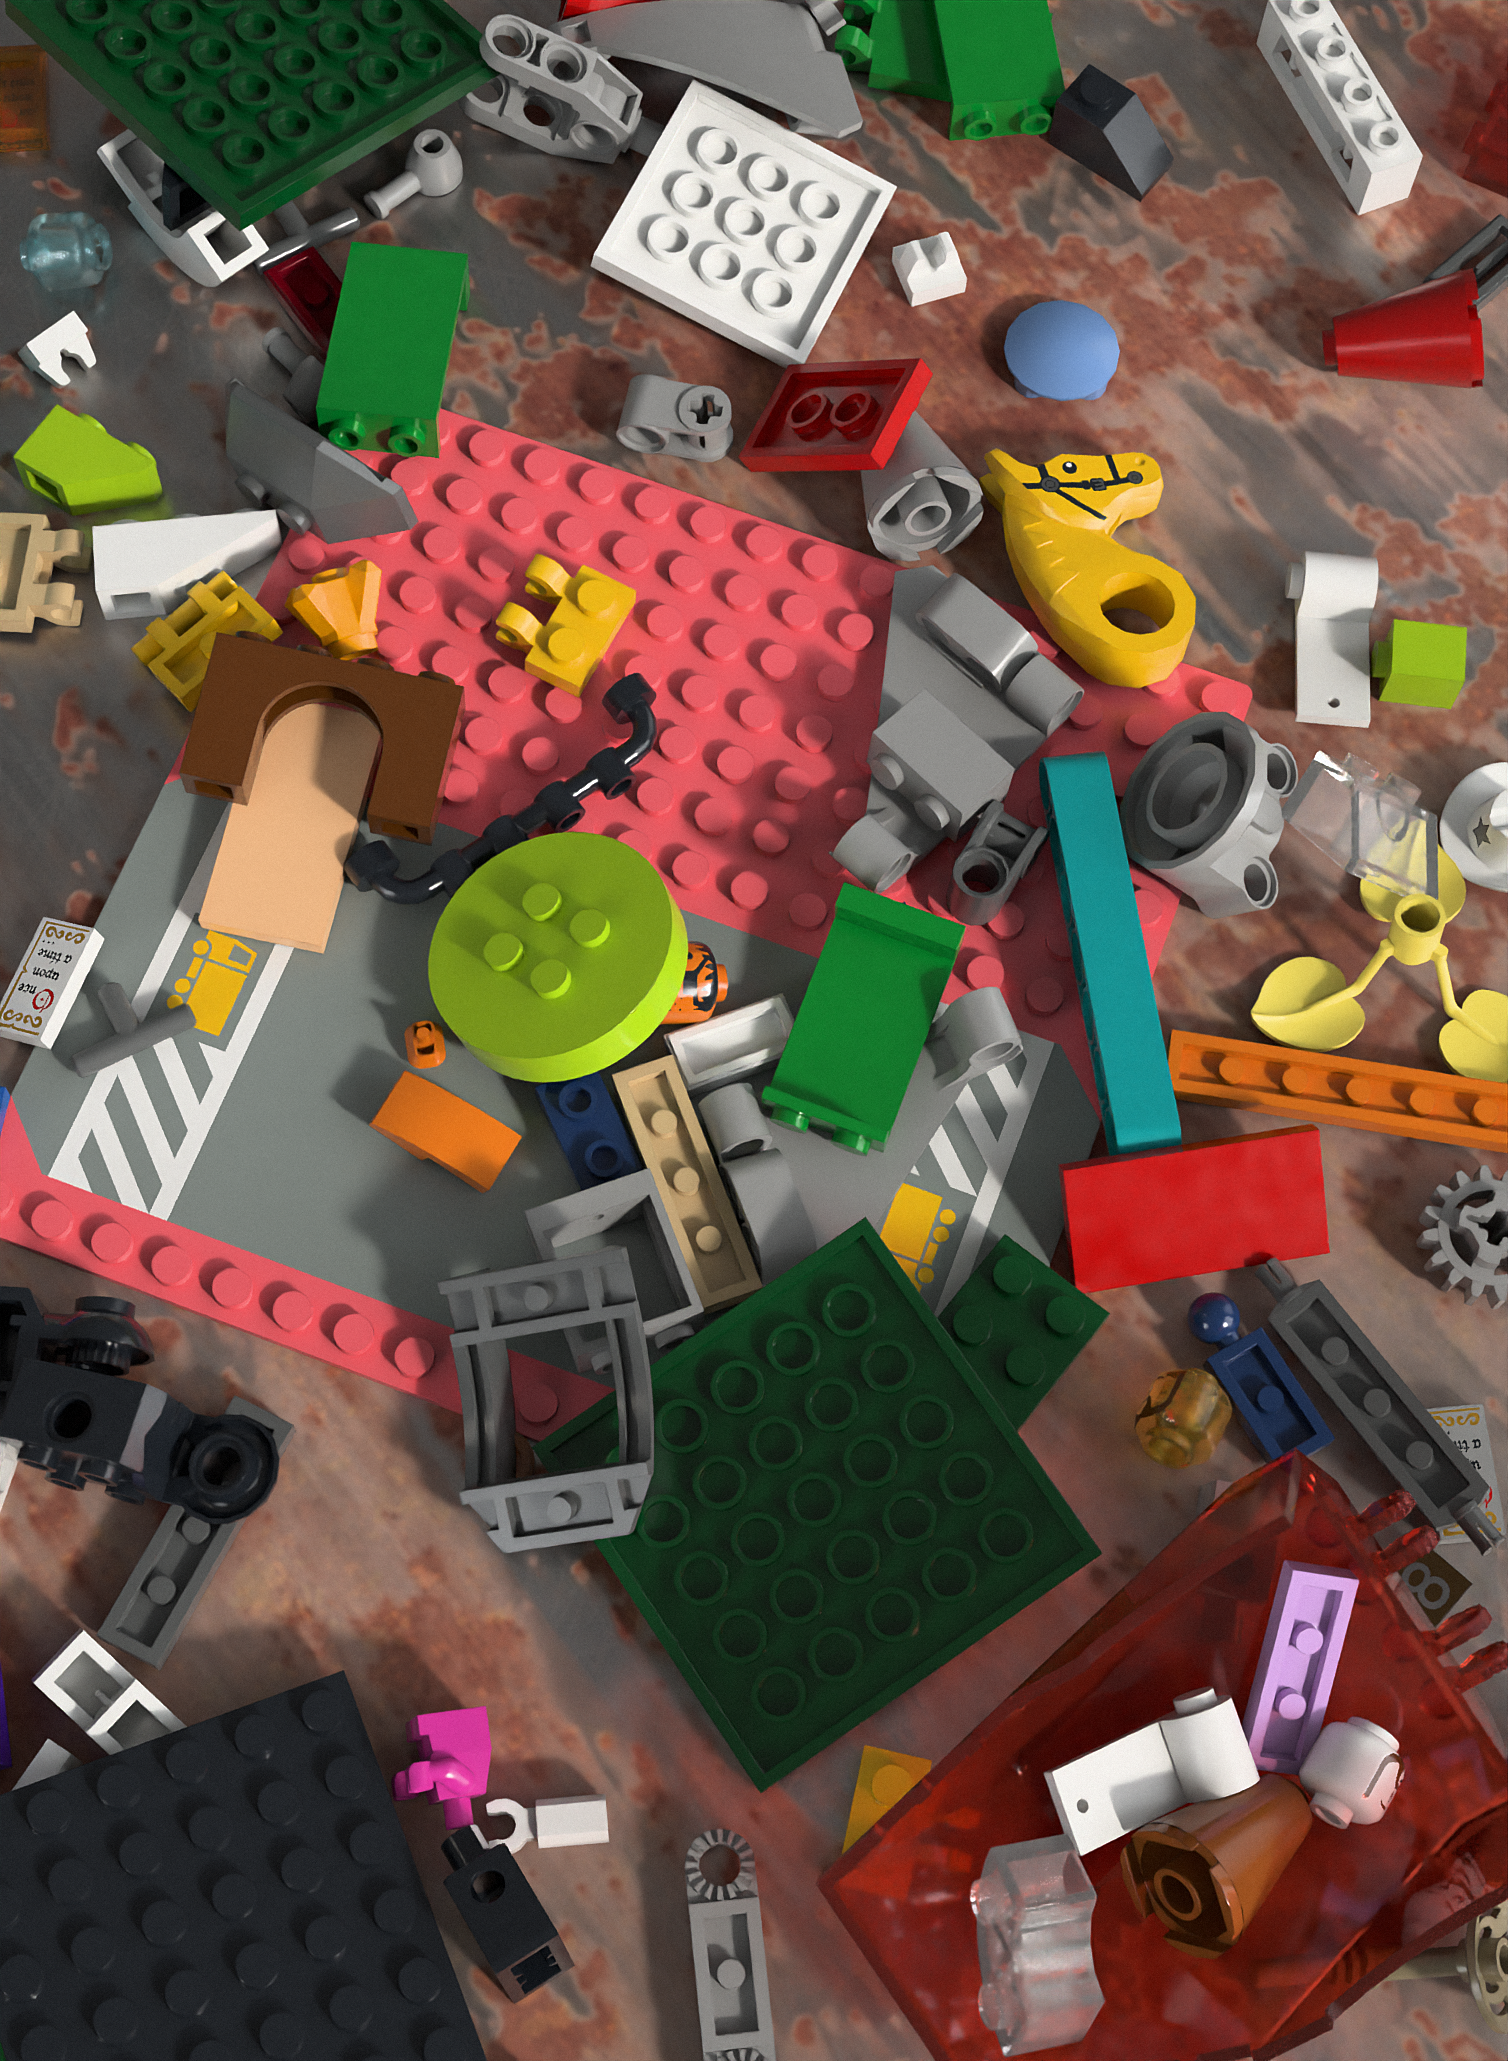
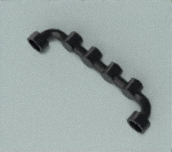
M641 673L630 674L616 682L604 695L602 704L617 724L632 723L633 733L626 742L617 748L608 747L598 752L588 761L585 769L565 782L560 780L549 784L537 794L533 803L513 816L507 814L497 818L485 828L481 837L462 849L455 848L445 852L433 862L430 870L412 880H403L396 877L394 874L399 868L400 861L383 840L373 841L356 851L345 863L344 872L358 891L367 892L374 889L384 899L400 905L419 904L434 898L443 891L451 899L476 869L506 849L530 840L528 835L546 823L551 826L555 833H563L571 829L583 818L586 812L580 801L598 789L607 800H612L621 796L632 787L637 777L630 768L638 764L651 752L657 737V719L650 707L656 699V692Z

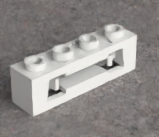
M1268 0L1256 44L1357 215L1408 198L1423 155L1329 0ZM1287 49H1290L1292 52L1289 65L1281 53ZM1298 68L1302 76L1295 78L1291 69L1296 70ZM1344 149L1342 157L1339 151ZM1353 158L1351 170L1344 159Z

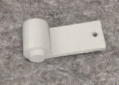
M1303 551L1299 563L1290 562L1288 565L1285 597L1295 599L1296 722L1368 728L1370 724L1369 620L1375 605L1379 569L1376 557Z
M1212 1686L1186 1692L1173 1699L1176 1710L1044 1772L1072 1857L1082 1856L1187 1803L1223 1798L1245 1790L1260 1780L1230 1695L1216 1696Z

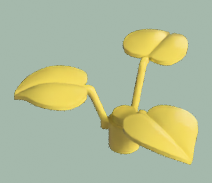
M1420 821L1406 828L1381 847L1363 872L1359 890L1363 906L1373 918L1383 922H1391L1387 939L1380 942L1378 951L1359 977L1346 987L1345 977L1341 970L1326 960L1315 957H1298L1289 960L1272 971L1265 980L1259 997L1250 1012V1017L1253 1024L1261 1032L1286 1047L1310 1052L1336 1050L1355 1039L1363 1029L1365 1013L1352 997L1357 996L1365 989L1388 957L1393 955L1398 961L1406 965H1418L1431 959L1435 964L1444 1010L1453 1019L1443 1026L1438 1038V1048L1444 1063L1458 1076L1508 1084V996L1496 991L1481 989L1474 991L1466 998L1462 1009L1455 1003L1446 962L1448 948L1440 944L1445 923L1452 920L1460 912L1464 904L1466 886L1462 873L1455 862L1439 846L1427 825Z

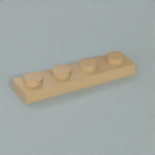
M671 1054L612 1074V1086L644 1169L650 1168L703 1306L704 1315L743 1302L762 1289L763 1286L673 1055Z

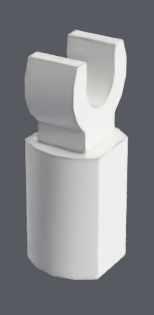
M605 1793L537 1799L536 1807L523 1808L516 1801L507 1798L495 1799L486 1804L488 1816L508 1815L516 1823L515 1831L509 1838L489 1841L490 1848L505 1843L511 1854L521 1850L528 1841H538L539 1848L609 1842Z

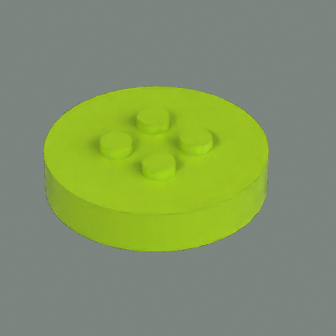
M587 832L548 834L521 842L496 855L478 868L455 892L439 918L432 937L428 958L430 990L442 1018L467 1050L488 1068L502 1075L530 1082H558L580 1078L604 1069L624 1058L642 1044L663 1021L671 1009L684 979L688 958L687 931L681 911L654 867L638 851L623 842L600 834Z

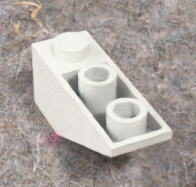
M243 508L234 511L232 514L200 516L187 513L177 515L168 520L140 522L133 519H122L113 522L111 525L92 526L96 594L106 620L167 615L189 599L186 592L199 581L206 584L222 570L231 578L280 550L283 540L276 510L261 511L255 508Z

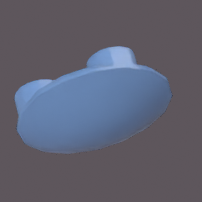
M1064 300L1038 303L1021 312L1008 328L1004 345L1007 366L1015 377L1014 386L1019 394L1027 398L1044 397L1058 401L1075 399L1095 400L1101 397L1106 390L1107 382L1116 372L1120 353L1115 331L1102 315L1083 304Z

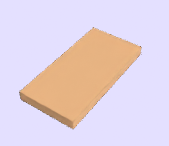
M313 703L291 711L275 724L268 734L262 749L248 806L232 804L198 919L202 928L324 954L346 876L344 865L352 855L383 744L378 730L365 716L358 712Z

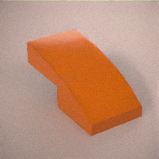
M406 1070L401 1073L369 1123L370 1127L421 1161L430 1158L481 1193L490 1190L522 1138L521 1135L482 1110Z

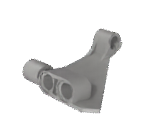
M661 0L593 11L556 22L546 28V30L599 53L606 60L611 56L645 62L691 75L741 93L785 112L791 132L843 139L847 134L860 129L863 122L842 57L839 53L826 51L815 17L808 7L800 4L767 0ZM559 59L547 61L548 70L556 78L564 81L575 78L573 69L566 62Z
M934 565L895 572L877 728L925 687L1015 768V773L1070 716L1080 703L1085 690L1044 655L1037 651L1038 645L1031 634L965 577L953 573L948 578ZM871 773L867 809L864 817L858 820L845 833L834 852L829 851L828 854L869 890L880 894L918 864L948 836L941 830L935 831L924 824L917 815L914 805L897 789L890 790L884 787Z
M980 988L959 997L948 1006L942 1016L932 1023L883 1153L870 1148L867 1156L856 1155L831 1144L830 1141L833 1136L831 1133L808 1126L806 1133L803 1134L771 1122L769 1118L772 1111L762 1108L761 1096L763 1091L755 1094L752 1085L749 1083H737L720 1088L708 1094L699 1102L700 1113L720 1161L718 1173L763 1287L864 1217L869 1220L874 1228L969 1080L1014 1059L1024 1050L1021 1044L1022 1039L999 988Z

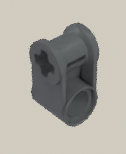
M994 800L982 815L969 842L954 864L946 894L947 907L951 915L958 921L968 925H983L991 922L999 914L1020 879H1024L1033 867L1045 846L1050 830L1043 826L1037 829L1032 828L1004 812V804ZM978 881L988 886L990 891L978 893L970 890L965 883Z

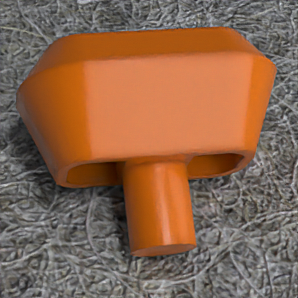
M431 1020L418 1021L406 1028L404 1036L407 1057L413 1067L419 1069L432 1068L440 1065L445 1060L446 1050L443 1030L439 1023Z

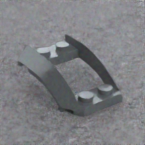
M610 1245L601 1250L493 1270L486 1268L438 1282L440 1295H447L455 1331L449 1336L457 1370L464 1422L465 1488L459 1491L462 1505L470 1504L487 1523L490 1529L485 1532L503 1553L631 1534L635 1529L654 1473V1415L648 1350L626 1246ZM605 1321L617 1395L619 1462L516 1478L515 1407L505 1339Z

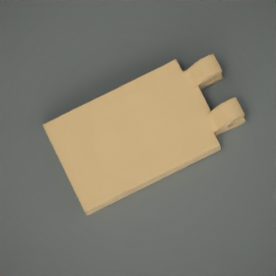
M0 512V631L32 633L35 617H40L62 626L80 625L83 602L82 600H74L75 586L62 582L50 583L53 565L72 573H88L90 571L93 550L92 547H83L85 533L83 531L75 529L51 531L52 526L46 514Z

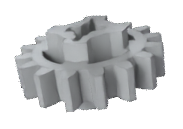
M1481 1165L1474 1174L1473 1182L1460 1170L1449 1181L1450 1189L1441 1184L1429 1197L1434 1206H1426L1418 1219L1421 1224L1431 1229L1422 1232L1416 1243L1419 1248L1433 1250L1434 1255L1424 1265L1426 1272L1442 1269L1447 1275L1442 1283L1441 1290L1446 1293L1458 1284L1465 1288L1464 1304L1471 1306L1480 1294H1487V1300L1491 1309H1498L1506 1301L1508 1293V1274L1494 1275L1497 1267L1502 1265L1508 1266V1170L1500 1180H1493L1488 1165ZM1486 1199L1485 1205L1478 1208L1464 1205L1461 1210L1457 1209L1458 1206L1468 1201ZM1484 1229L1493 1232L1491 1239L1495 1245L1487 1242L1488 1232Z

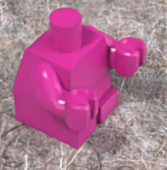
M486 1706L417 1715L405 1723L407 1743L416 1742L420 1762L413 1763L406 1768V1771H399L393 1775L391 1779L393 1799L395 1801L413 1799L418 1797L419 1792L425 1791L429 1805L443 1803L446 1830L462 1829L466 1826L474 1825L470 1799H475L486 1793L492 1749Z

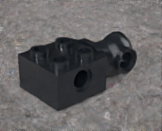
M0 1286V1424L25 1357L54 1364L57 1361L65 1362V1366L114 1377L129 1374L130 1367L147 1365L155 1361L151 1339L143 1326L134 1319L136 1306L131 1302L113 1297L85 1296L76 1299L74 1313L72 1314L49 1313L48 1309L29 1288Z
M25 1357L0 1424V1438L19 1451L16 1460L29 1467L46 1471L44 1479L52 1484L75 1491H84L86 1482L106 1486L104 1493L115 1499L131 1504L144 1505L147 1497L151 1500L182 1506L188 1515L208 1524H231L253 1515L268 1501L278 1482L280 1457L275 1439L262 1423L245 1415L222 1414L217 1417L197 1414L168 1393L149 1384ZM241 1462L240 1471L236 1478L230 1483L221 1486L225 1471L232 1464Z

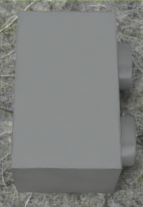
M925 687L872 732L866 761L870 765L875 778L884 787L890 790L897 789L914 805L917 815L924 824L935 831L941 830L954 843L979 822L988 806L994 800L1002 802L1007 797L1015 770L1012 765Z

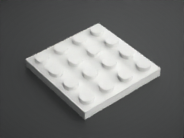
M693 79L595 251L591 267L784 368H787L789 364H805L888 207L897 186Z

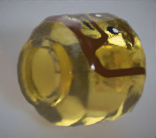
M1198 1368L1167 1370L1161 1372L1151 1382L1136 1413L1134 1428L1142 1443L1144 1452L1152 1460L1167 1468L1186 1469L1190 1466L1205 1464L1215 1455L1229 1425L1232 1406L1227 1394L1219 1386L1218 1381L1208 1372Z

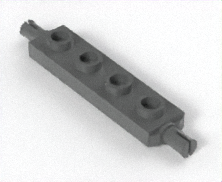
M1275 1257L1266 1263L1268 1269L1280 1282L1278 1284L1264 1265H1261L1254 1275L1256 1278H1259L1278 1302L1267 1318L1269 1325L1434 1530L1438 1532L1455 1527L1458 1524L1478 1548L1482 1556L1492 1552V1546L1477 1529L1478 1527L1496 1548L1502 1544L1506 1538L1504 1535H1501L1480 1509L1491 1492L1490 1486L1320 1279L1298 1286Z

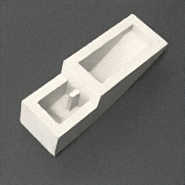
M81 1628L31 1679L43 1693L74 1720L109 1755L187 1727Z

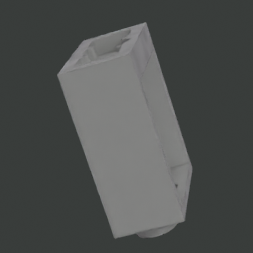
M650 1168L524 1211L527 1233L538 1261L557 1258L554 1250L556 1247L643 1217L678 1307L677 1311L643 1322L647 1350L657 1346L659 1352L672 1351L694 1336L696 1332L704 1329L703 1306ZM582 1325L563 1328L579 1374L594 1369L595 1373L599 1375L614 1372L608 1335L588 1342Z

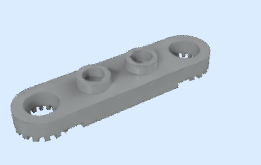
M716 1828L715 1830L704 1832L696 1838L689 1847L685 1858V1878L703 2061H776L754 1855L751 1847L743 1837L731 1830ZM715 1846H725L733 1850L738 1856L741 1866L738 1877L731 1884L723 1887L707 1883L701 1876L699 1869L702 1855L708 1849Z

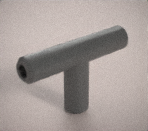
M291 200L273 211L288 237L267 246L269 250L251 263L259 275H264V271L312 246L317 249L358 229L360 226L358 215L353 208L347 207L309 226Z
M110 982L99 989L97 996L116 1035L73 1054L70 1060L78 1076L85 1078L194 1027L197 1020L189 1004L183 1003L139 1023L121 984Z

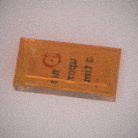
M38 44L0 46V153L50 150L49 55Z

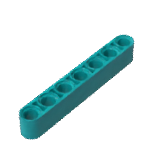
M1104 751L1043 757L1039 762L1041 799L1047 829L1050 830L1049 841L1109 1156L1182 1145L1178 1110L1107 756Z

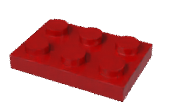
M921 358L789 364L738 457L751 472L883 470L887 461L892 456L912 413L917 408L933 373Z

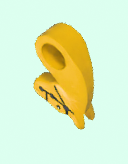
M998 448L986 453L984 459L992 474L988 473L979 478L981 490L988 501L1002 514L1006 550L1014 574L1025 598L1051 638L1087 673L1106 684L1141 688L1167 679L1184 657L1195 625L1196 597L1180 572L1152 556L1131 550L1111 538L1116 528L1124 521L1141 518L1157 508L1164 487L1161 469L1157 462L1148 455L1137 452L1103 456L1059 454L1051 459L1029 466L1018 462ZM1117 608L1138 610L1149 616L1160 630L1147 634L1125 632L1112 625L1102 613Z

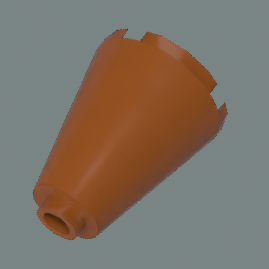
M1264 1774L1260 1776V1780L1256 1784L1238 1793L1216 1800L1197 1802L1141 1826L1131 1836V1842L1123 1848L1120 1857L1123 1880L1135 1907L1144 1919L1153 1912L1170 1929L1162 1938L1174 1948L1195 1958L1216 1959L1239 1941L1312 1827V1814L1307 1796L1296 1783L1276 1774Z

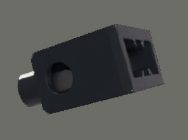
M469 1825L456 1831L442 1843L441 1850L454 1871L446 1877L443 1883L497 1978L514 2004L575 1966L559 1933L505 1843L490 1848L477 1825ZM501 1895L496 1901L489 1903L492 1898Z

